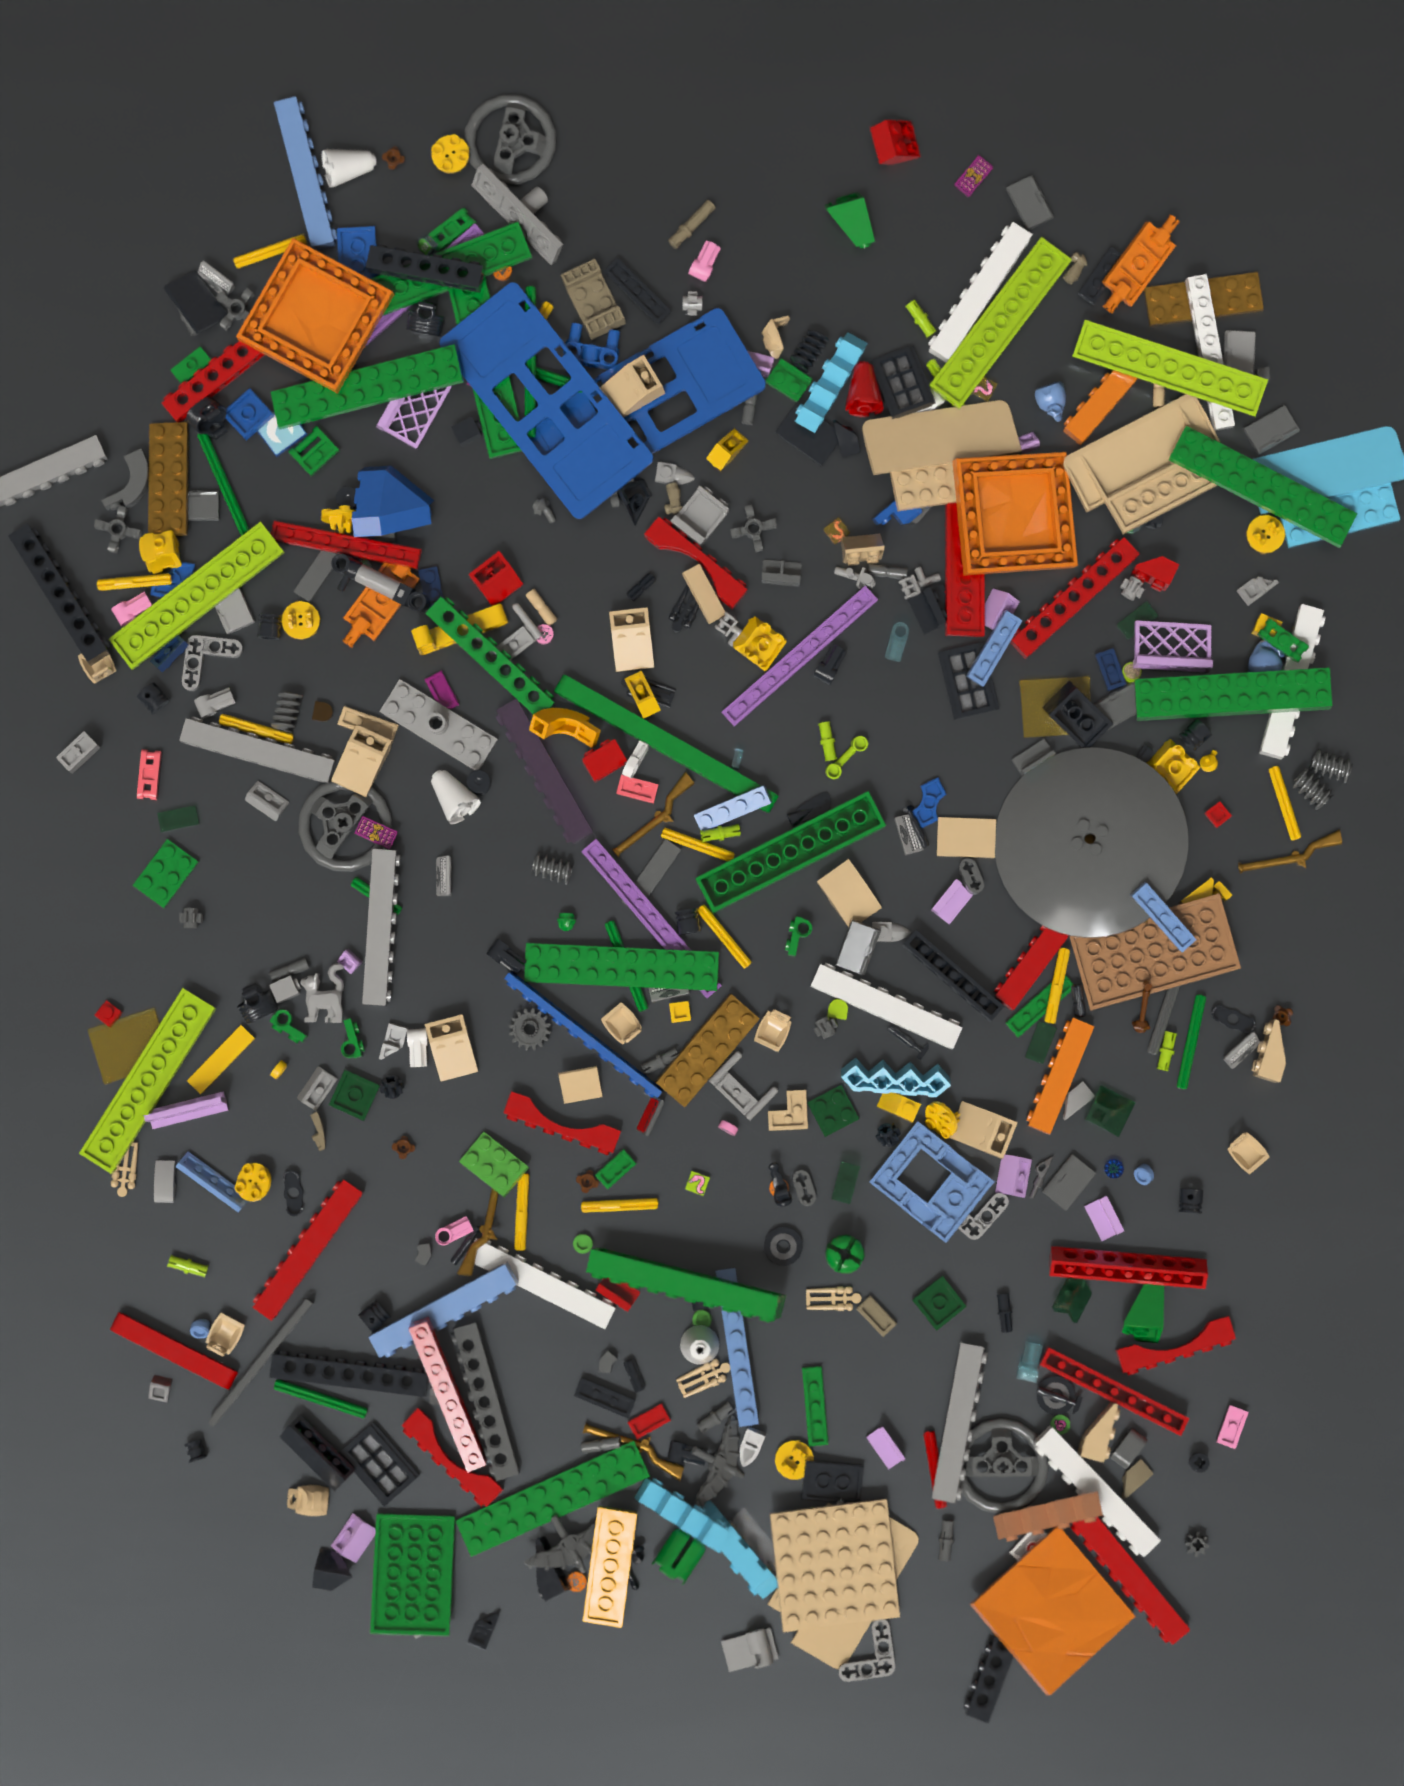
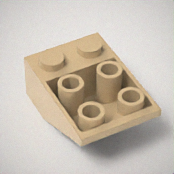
M644 355L628 363L600 387L623 418L665 394L662 384Z
M880 534L842 537L843 563H848V566L859 565V562L867 561V564L878 563V560H882L884 545Z
M648 607L609 612L616 672L654 668Z
M356 725L331 782L367 797L391 750L392 740Z
M463 1014L425 1024L440 1082L478 1072Z
M1274 1019L1264 1026L1263 1034H1265V1037L1258 1045L1257 1052L1259 1057L1257 1060H1254L1251 1071H1254L1253 1076L1278 1083L1281 1082L1286 1060L1279 1020Z
M962 1101L958 1109V1113L961 1115L958 1117L960 1121L957 1123V1131L949 1138L1003 1159L1018 1122Z
M1110 1402L1082 1434L1077 1452L1079 1456L1100 1462L1108 1459L1111 1449L1108 1447L1109 1440H1113L1115 1434L1113 1423L1114 1420H1118L1120 1409L1117 1408L1118 1404Z

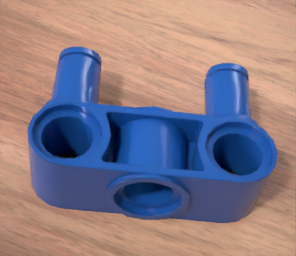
M577 323L571 324L569 339L566 340L565 345L569 349L577 351L575 357L581 365L609 370L618 364L619 349L617 347L620 336L619 331L609 330L607 344L603 348L592 344H581L582 325ZM611 355L615 360L612 363H607L604 361L605 357Z

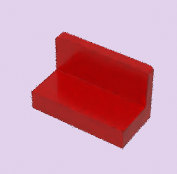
M603 1278L596 1288L597 1292L627 1312L640 1295V1291L629 1287L628 1283L610 1282V1278Z

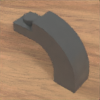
M142 449L124 456L130 470V479L123 490L102 500L107 510L111 509V511L118 509L119 505L122 506L121 504L123 503L129 509L136 505L145 495L149 486V463Z

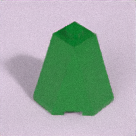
M859 192L841 196L836 199V203L833 205L832 202L825 204V209L856 247L866 248L871 245L870 243L875 242L865 199Z
M1144 1284L1124 1321L1122 1333L1134 1335V1339L1138 1342L1158 1343L1164 1327V1286Z

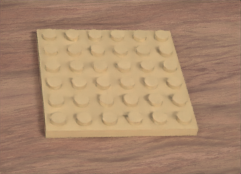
M887 1499L769 1513L783 1632L900 1617Z

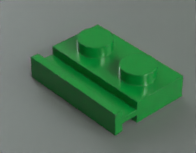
M781 358L767 378L766 383L797 403L813 379Z

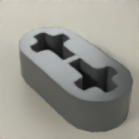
M969 858L962 860L958 867L962 881L968 893L977 895L984 888V881L974 860ZM965 863H967L968 866H972V868L970 869L971 875L969 874L968 870L963 869ZM971 878H973L975 883H979L977 890L975 887L971 888L973 883Z
M798 1170L793 1175V1184L800 1203L804 1206H810L816 1200L811 1178L806 1171ZM799 1173L802 1176L806 1175L807 1179L804 1180L806 1187L802 1188L801 1183L796 1182ZM803 1189H807L808 1194L813 1195L810 1203L802 1200L804 1196Z

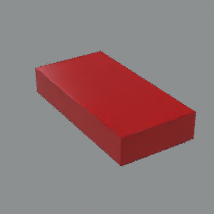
M661 1403L630 1420L628 1424L636 1439H639L668 1423L671 1419Z

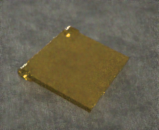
M1090 677L1020 680L1024 738L1069 735L1042 707L1069 680L1091 701Z
M155 1008L119 1019L111 1028L104 1024L88 1029L104 1085L124 1079L130 1073L160 1025Z

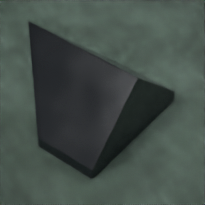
M643 479L626 484L617 491L634 526H636L648 500L652 496Z
M320 1548L314 1568L312 1587L332 1591L351 1579L352 1575L337 1551Z

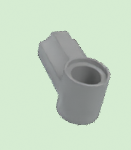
M230 688L212 695H203L194 700L201 719L216 714L218 710L236 704Z

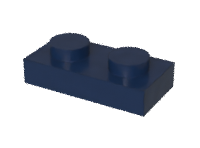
M437 566L418 570L423 594L428 596L430 600L429 608L440 597L444 599Z
M178 635L167 643L150 662L163 673L185 651L189 644Z
M1114 648L1095 654L1107 691L1126 685Z

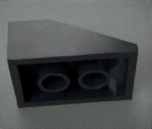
M1070 680L1042 707L1082 748H1090L1113 725Z

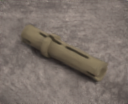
M706 200L684 224L679 226L677 232L668 239V242L677 249L687 237L690 238L692 236V232L716 209L714 204Z

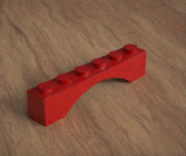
M658 517L644 533V538L658 549L678 551L699 562L712 578L718 599L733 610L747 594L748 589L745 588L747 585L739 578L735 580L731 576V571L723 566L721 568L716 564L717 560L710 554L706 556L701 552L702 548L697 543H690L687 540L688 536L681 530L677 532L673 529V524L668 519Z
M512 1091L503 1112L507 1115L506 1119L517 1122L518 1119L525 1121V1126L533 1129L536 1126L544 1128V1133L553 1136L556 1132L562 1135L561 1139L572 1142L573 1139L580 1141V1146L588 1149L591 1146L597 1147V1152L609 1155V1152L614 1153L621 1131L603 1124L587 1129H571L560 1126L543 1116L529 1097Z
M1224 1316L1208 1321L1196 1337L1176 1348L1151 1350L1132 1344L1116 1349L1115 1352L1122 1373L1127 1372V1375L1138 1373V1369L1146 1367V1370L1155 1368L1158 1362L1164 1361L1165 1364L1176 1361L1175 1357L1183 1355V1358L1194 1356V1352L1202 1350V1353L1213 1350L1214 1345L1220 1344L1221 1347L1232 1344L1231 1340L1236 1339L1229 1316Z
M420 1408L402 1424L404 1427L402 1431L410 1439L414 1437L418 1441L417 1446L422 1451L426 1452L428 1450L433 1455L431 1459L438 1466L442 1464L447 1469L445 1472L452 1479L456 1477L461 1482L459 1486L468 1493L470 1491L474 1494L475 1497L473 1499L481 1507L483 1505L487 1507L504 1489L490 1475L467 1472L466 1469L453 1462L443 1451L437 1440L433 1420Z

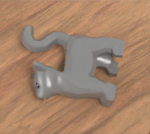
M341 963L332 964L328 970L330 980L336 984L334 990H318L321 982L319 973L301 979V985L307 991L306 1004L309 1015L305 1017V1022H316L319 1009H327L328 1016L325 1017V1022L343 1023V1007L341 1002L344 984L343 980L336 975L337 970L344 968Z

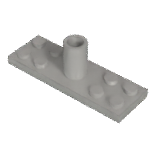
M484 164L479 166L471 186L509 224L518 222L525 240L550 265L554 264L557 261L563 243L557 235H554L548 229L544 222L534 215L537 210L548 202L544 191L539 187H535L519 200L508 189L507 185L495 176L490 168H487Z
M400 679L379 711L473 770L481 769L498 741L497 738ZM438 719L442 721V726L439 729H433L434 721Z

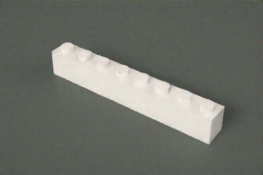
M1014 222L1010 227L1008 225L1001 233L1003 238L1000 242L996 241L991 248L992 255L990 258L985 257L980 265L982 270L979 274L976 272L970 280L972 285L969 289L965 288L959 297L962 300L958 305L954 304L949 312L951 314L948 321L944 319L939 327L941 332L938 336L934 335L928 344L931 346L929 352L945 363L968 335L1032 237L1030 232Z
M1304 604L1299 606L1292 635L1309 645V649L1303 652L1299 663L1285 656L1282 670L1308 669L1309 664H1313L1316 654L1313 652L1315 645H1318L1321 636L1318 634L1319 627H1323L1326 616H1323L1324 610ZM1295 645L1290 647V650L1293 652L1297 649ZM1300 711L1269 714L1259 754L1280 760L1284 758V755H1288L1290 745L1288 744L1289 737H1293L1295 732L1293 722L1294 719H1298Z
M825 963L824 966L820 964L810 987L841 999L850 1005L951 1050L954 1048L962 1030L958 1021L951 1018L948 1021L941 1018L942 1014L933 1010H931V1013L924 1011V1006L914 1002L911 1005L906 1003L907 999L896 994L893 997L888 995L889 991L884 988L878 987L875 989L866 980L860 979V981L853 979L854 975L843 971L841 974L835 971L836 967Z
M490 1240L477 1249L474 1264L490 1271L508 1262L518 1280L517 1286L606 1329L616 1309L613 1307L614 1303L604 1297L601 1301L595 1298L596 1293L588 1289L583 1292L577 1289L578 1284L570 1280L565 1283L560 1280L562 1276L552 1271L549 1275L543 1272L544 1267L533 1263L531 1266L525 1263L526 1258L518 1254L513 1257L508 1254V1249L500 1245L498 1248L491 1246L492 1241Z
M1050 1425L1033 1441L1036 1445L1034 1449L1042 1457L1046 1455L1050 1459L1048 1464L1055 1471L1059 1469L1063 1473L1061 1477L1068 1485L1073 1483L1077 1487L1075 1492L1078 1495L1098 1491L1104 1516L1102 1520L1109 1527L1113 1525L1118 1530L1115 1534L1123 1542L1127 1540L1131 1544L1129 1548L1136 1555L1140 1553L1145 1557L1161 1541Z

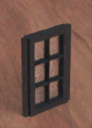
M913 346L870 361L892 419L909 415L936 404Z
M983 642L938 653L954 720L999 710L991 675L984 687L966 677L984 646Z
M374 1422L339 1452L356 1469L354 1473L384 1507L420 1476Z

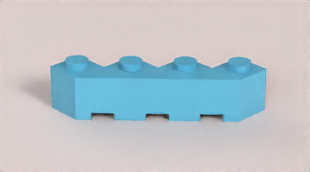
M849 332L844 338H839L835 345L838 348L831 360L827 359L822 367L825 370L818 382L814 381L809 389L811 395L806 403L799 405L795 413L798 415L795 420L796 423L814 433L817 431L828 410L831 409L838 397L841 388L844 387L851 375L854 366L860 360L868 343Z
M854 1058L841 1069V1078L853 1091L859 1092L864 1090L873 1091V1093L889 1094L890 1092L901 1093V1095L937 1097L951 1086L949 1075L939 1064L922 1075L911 1062L895 1073L884 1060L868 1071L857 1058Z
M653 1477L652 1480L648 1478L644 1480L634 1497L638 1502L654 1510L663 1518L676 1524L681 1530L719 1552L730 1533L726 1528L727 1524L718 1518L716 1520L704 1514L706 1510L696 1504L693 1507L684 1501V1496L674 1491L672 1493L662 1487L664 1483Z
M711 1500L704 1503L705 1507H703L706 1510L704 1514L714 1520L718 1518L727 1524L726 1528L730 1531L718 1553L722 1551L732 1563L729 1565L736 1574L740 1572L750 1584L748 1588L754 1596L759 1594L764 1599L778 1587L777 1578L744 1541L737 1530L727 1521Z

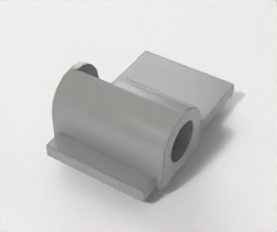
M763 1627L745 1632V1635L721 1641L729 1672L754 1666V1668L773 1664V1660L779 1659L771 1628L765 1629Z

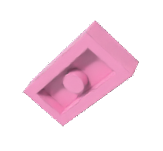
M1229 1405L1216 1442L1236 1449L1249 1412Z

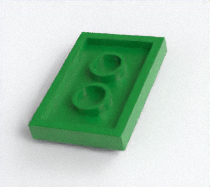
M167 839L133 886L165 909L199 862Z

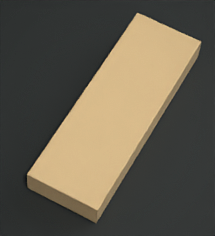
M700 564L683 572L682 575L708 624L725 616V611Z
M345 706L338 721L339 726L354 730L356 725L364 727L392 740V744L399 727L397 724Z

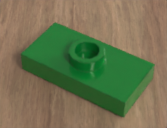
M199 347L170 371L180 383L186 380L190 381L196 371L201 368L205 369L209 365L208 363L211 359Z
M623 1149L596 1173L595 1177L608 1190L637 1163Z

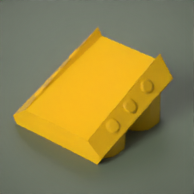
M753 617L748 620L749 622L738 638L733 641V648L762 670L767 671L787 640L781 634L771 629L769 624L759 620L757 617Z
M1171 739L1164 742V745L1146 762L1167 781L1175 794L1201 768L1193 758L1185 753L1181 745H1177Z

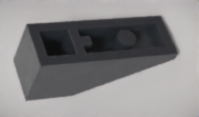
M546 1536L535 1540L536 1554L551 1549ZM536 1567L538 1593L545 1602L553 1600L571 1590L561 1567H549L548 1570Z

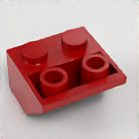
M885 120L870 128L879 164L893 165L921 157L911 121Z
M500 551L469 573L470 579L491 606L499 604L524 585Z
M1161 556L1137 564L1132 570L1131 575L1143 583L1145 581L1151 584V588L1156 591H1166L1180 564Z
M607 739L600 744L601 747L596 751L591 749L583 755L582 763L594 783L627 763V759L615 739L612 741Z

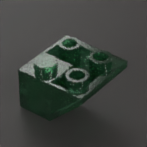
M1100 1085L1084 1121L1119 1137L1136 1102Z

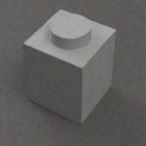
M291 975L269 985L279 1004L300 995L299 989H301L299 981L297 978L293 979Z

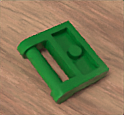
M317 426L312 429L313 432L301 443L288 451L311 477L339 452V449ZM319 437L321 441L301 457L299 454Z

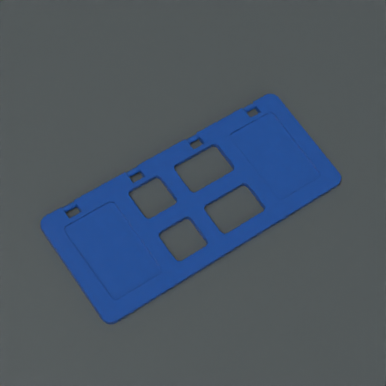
M517 283L506 285L440 339L439 344L441 348L455 344L464 378L576 519L586 517L652 464L654 459L652 453ZM524 300L530 307L526 312L519 305ZM559 346L566 352L563 357H560L555 350ZM545 347L551 350L571 376V380L553 395H549L526 366V362ZM511 374H516L538 402L537 408L520 421H515L493 393V389ZM582 391L596 407L598 413L581 428L576 429L561 411V406L578 392ZM596 391L602 398L598 403L591 396ZM550 418L564 435L565 440L547 455H542L528 437V432L544 419ZM632 437L638 443V446L634 449L627 442Z
M718 308L713 309L696 321L687 324L652 344L649 348L638 352L593 379L596 383L601 381L604 384L628 363L651 351L655 356L647 360L649 364L662 357L668 360L677 377L663 386L665 394L624 417L627 423L631 420L638 422L647 438L644 444L652 454L762 392L766 387L763 376L725 313ZM704 322L706 326L696 332L694 327ZM597 391L593 393L591 396H596L598 394ZM682 391L687 392L697 412L667 430L659 432L648 414L649 410ZM578 392L561 406V411L576 429L581 428L597 415L584 392ZM546 418L536 426V436L530 438V440L542 455H547L561 444L565 437L550 418Z

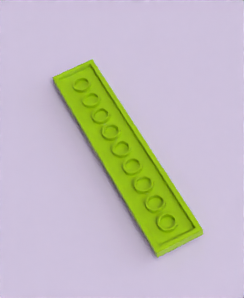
M1041 237L929 387L960 409L1072 259Z
M1088 320L1084 321L1073 353L1074 358L1256 417L1268 383V379Z
M259 522L109 638V641L128 666L134 670L285 552L263 523Z
M182 988L79 1154L110 1174L115 1172L145 1124L144 1116L152 1113L214 1014L215 1007Z

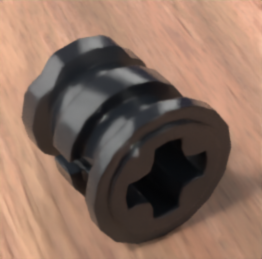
M201 1439L184 1444L188 1448L187 1455H190L191 1458L188 1461L189 1463L207 1457V1455L203 1454L204 1447H201Z
M1195 1453L1189 1458V1466L1197 1473L1205 1472L1209 1467V1459L1202 1453ZM1198 1457L1200 1460H1203L1199 1468L1197 1465H1194Z

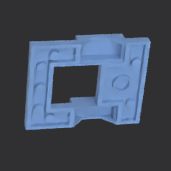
M917 1121L871 1179L870 1183L929 1231L947 1243L994 1184V1181ZM921 1149L951 1173L928 1203L897 1180Z

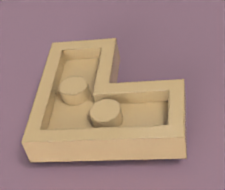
M806 1090L786 1091L787 1110L768 1111L769 1131L808 1129Z

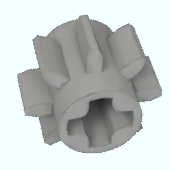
M688 291V296H683V310H688V315H697V311H702V296H697V291Z
M1132 576L1129 580L1125 578L1120 586L1123 589L1121 594L1130 600H1134L1135 597L1140 598L1145 590L1141 588L1143 582Z

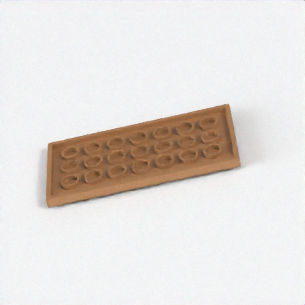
M1220 893L1169 908L1196 938V941L1183 953L1178 950L1151 918L1148 919V923H1142L1131 930L1112 936L1100 938L1070 936L1090 1011L1142 997L1144 980H1150L1152 984L1150 994L1241 969Z

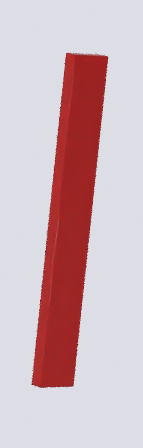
M279 521L273 522L271 535L276 542L418 569L422 550L418 548Z

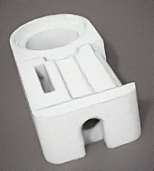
M639 740L623 769L622 775L633 778L648 751V743Z

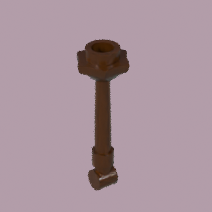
M1150 980L1143 981L1144 989L1142 992L1140 1019L1132 1022L1133 1028L1139 1033H1144L1150 1029L1148 1021L1145 1020L1148 998L1152 988Z

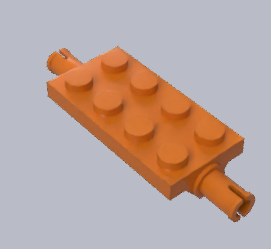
M1169 215L1161 228L1155 227L1150 222H1145L1102 281L1113 293L1103 305L1105 309L1107 308L1108 312L1113 313L1121 301L1128 306H1132L1173 251L1176 245L1171 242L1170 234L1180 222L1178 219L1175 221L1176 217Z
M383 563L378 570L413 589L420 581L417 576L410 572L411 569L409 567ZM366 587L343 617L344 620L351 624L352 629L342 641L351 648L361 634H365L375 641L401 607V604Z

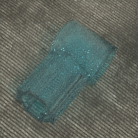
M899 622L893 626L884 658L901 662L909 635V628L905 623ZM902 627L905 629L906 634L899 637L895 634V629Z
M1026 1342L1016 1379L1036 1383L1043 1345Z

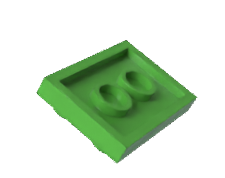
M485 1132L479 1136L459 1161L504 1198L529 1169L525 1163Z

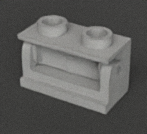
M83 731L56 758L73 774L101 747Z

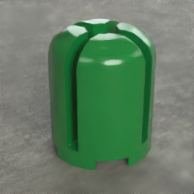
M838 1235L832 1238L825 1249V1260L828 1266L842 1274L858 1270L865 1258L862 1243L850 1235ZM846 1248L849 1250L847 1253L850 1256L848 1259L845 1257V1260H842L839 1251L840 1249L844 1251Z
M677 1528L671 1533L651 1564H658L661 1567L659 1569L660 1572L672 1580L676 1578L682 1580L681 1585L684 1586L704 1555L706 1547L705 1544L694 1537L675 1567L672 1568L671 1565L691 1536Z

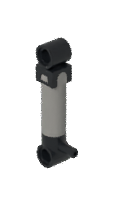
M337 554L331 561L333 570L343 575L337 587L341 592L345 591L349 580L352 579L403 606H409L413 611L424 612L430 606V600L425 594L416 592L415 589L347 555ZM345 559L346 567L340 569L339 562ZM418 597H421L423 600L420 607L415 606V600Z

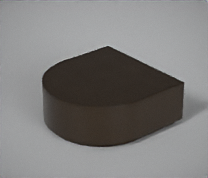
M315 701L312 720L328 722L333 716L332 707L328 703Z

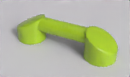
M854 737L848 750L834 764L831 763L826 766L825 773L828 778H839L842 773L841 767L856 751H864L868 747V741L865 737Z

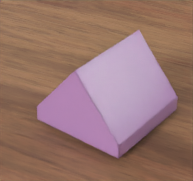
M1034 432L1018 437L1022 450L1021 454L1040 447L1039 439Z
M350 949L345 950L337 961L350 974L363 963Z

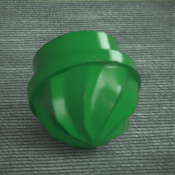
M559 913L557 922L560 929L569 931L573 929L576 919H574V914Z

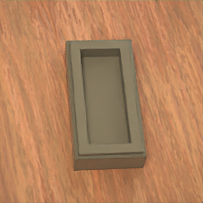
M871 1296L866 1298L856 1308L882 1337L897 1324Z

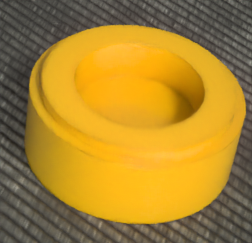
M281 1060L275 1066L270 1076L278 1079L287 1068V1063Z

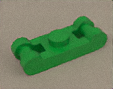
M464 207L429 233L426 239L434 244V249L437 252H441L447 245L477 222L474 218H470L468 211ZM462 219L465 223L460 225L457 221ZM440 234L445 237L442 241L438 238Z
M1268 618L1265 622L1266 626L1263 630L1260 629L1257 635L1284 655L1299 663L1302 659L1301 655L1309 649V645ZM1271 630L1276 632L1274 637L1269 635ZM1292 645H1295L1297 647L1295 652L1290 650V647Z

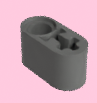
M1131 1428L1113 1450L1110 1458L1124 1469H1127L1145 1446L1148 1439Z

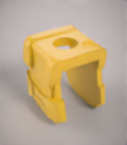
M172 530L155 535L148 533L140 537V554L142 560L146 562L149 572L157 574L163 572L165 568H178L182 565L179 555V541Z

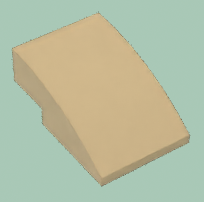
M849 859L817 881V884L848 928L852 919L863 922L882 908Z

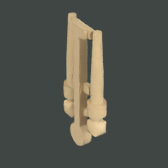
M133 1142L131 1146H134L131 1168L128 1167L129 1148L124 1156L123 1167L118 1165L112 1174V1187H118V1181L121 1182V1187L117 1190V1194L121 1197L126 1196L128 1193L127 1188H125L126 1182H129V1189L135 1188L138 1143ZM119 1170L123 1171L122 1178L118 1179L120 1175ZM127 1171H130L129 1177L126 1179Z
M837 1286L835 1288L806 1289V1310L851 1311L853 1305L851 1303L846 1304L847 1300L859 1303L861 1295L855 1293L852 1296H847L846 1293L851 1294L853 1292L851 1286L846 1288ZM810 1293H831V1297H810ZM835 1293L843 1294V1297H835ZM810 1301H832V1305L810 1306ZM836 1301H843L844 1305L843 1303H837L836 1305Z
M714 1359L712 1362H707L703 1366L677 1378L676 1381L684 1398L709 1387H715L720 1382H725L727 1380L726 1376L723 1374L718 1376V1373H728L730 1371V1364L723 1363L716 1370L714 1367L719 1365V1360ZM712 1369L713 1372L705 1374V1370L708 1371ZM701 1373L702 1377L685 1385L682 1384V1380ZM711 1376H715V1378L711 1379V1381L709 1382L708 1378ZM703 1380L705 1381V1384L686 1393V1388Z

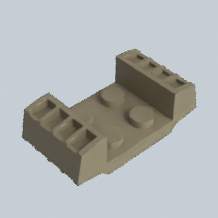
M596 259L560 275L591 340L609 332V330H614L626 324L619 306L616 305L601 274V269Z

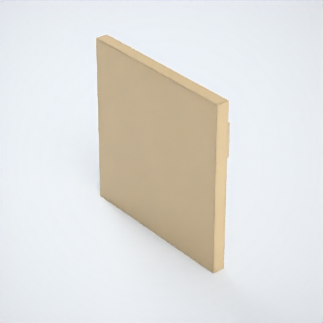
M597 1066L558 1073L564 1104L602 1097Z

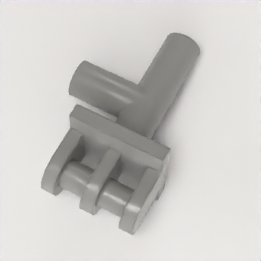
M862 567L860 574L854 572L852 568H835L834 574L857 581L856 586L859 590L863 586L873 588L876 585L874 578L868 574L864 567Z
M921 567L914 569L918 581H916L914 575L898 581L903 587L901 589L902 592H905V600L920 594L919 588L940 581V575L937 573L925 577Z
M725 611V616L723 619L720 618V623L715 625V628L726 637L730 632L734 633L727 642L733 647V641L738 638L742 629L736 626L737 618Z

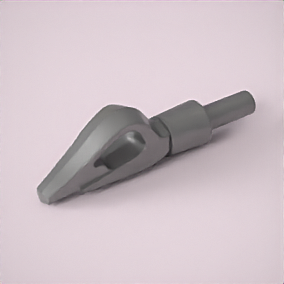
M1053 1156L1036 1165L1037 1177L1033 1183L1034 1187L1029 1196L1030 1198L1034 1199L1038 1188H1041ZM1042 1164H1045V1168L1042 1171H1040L1039 1167Z

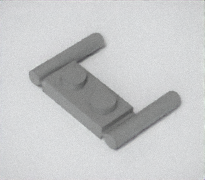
M518 603L513 604L512 608L525 625L496 647L500 652L502 650L506 651L511 656L510 661L543 636ZM474 638V641L481 648L483 645L482 640ZM494 651L486 653L491 662L496 660L497 654Z
M736 1051L708 1081L751 1121L778 1093V1088L773 1086L757 1101L728 1073L742 1057V1053Z

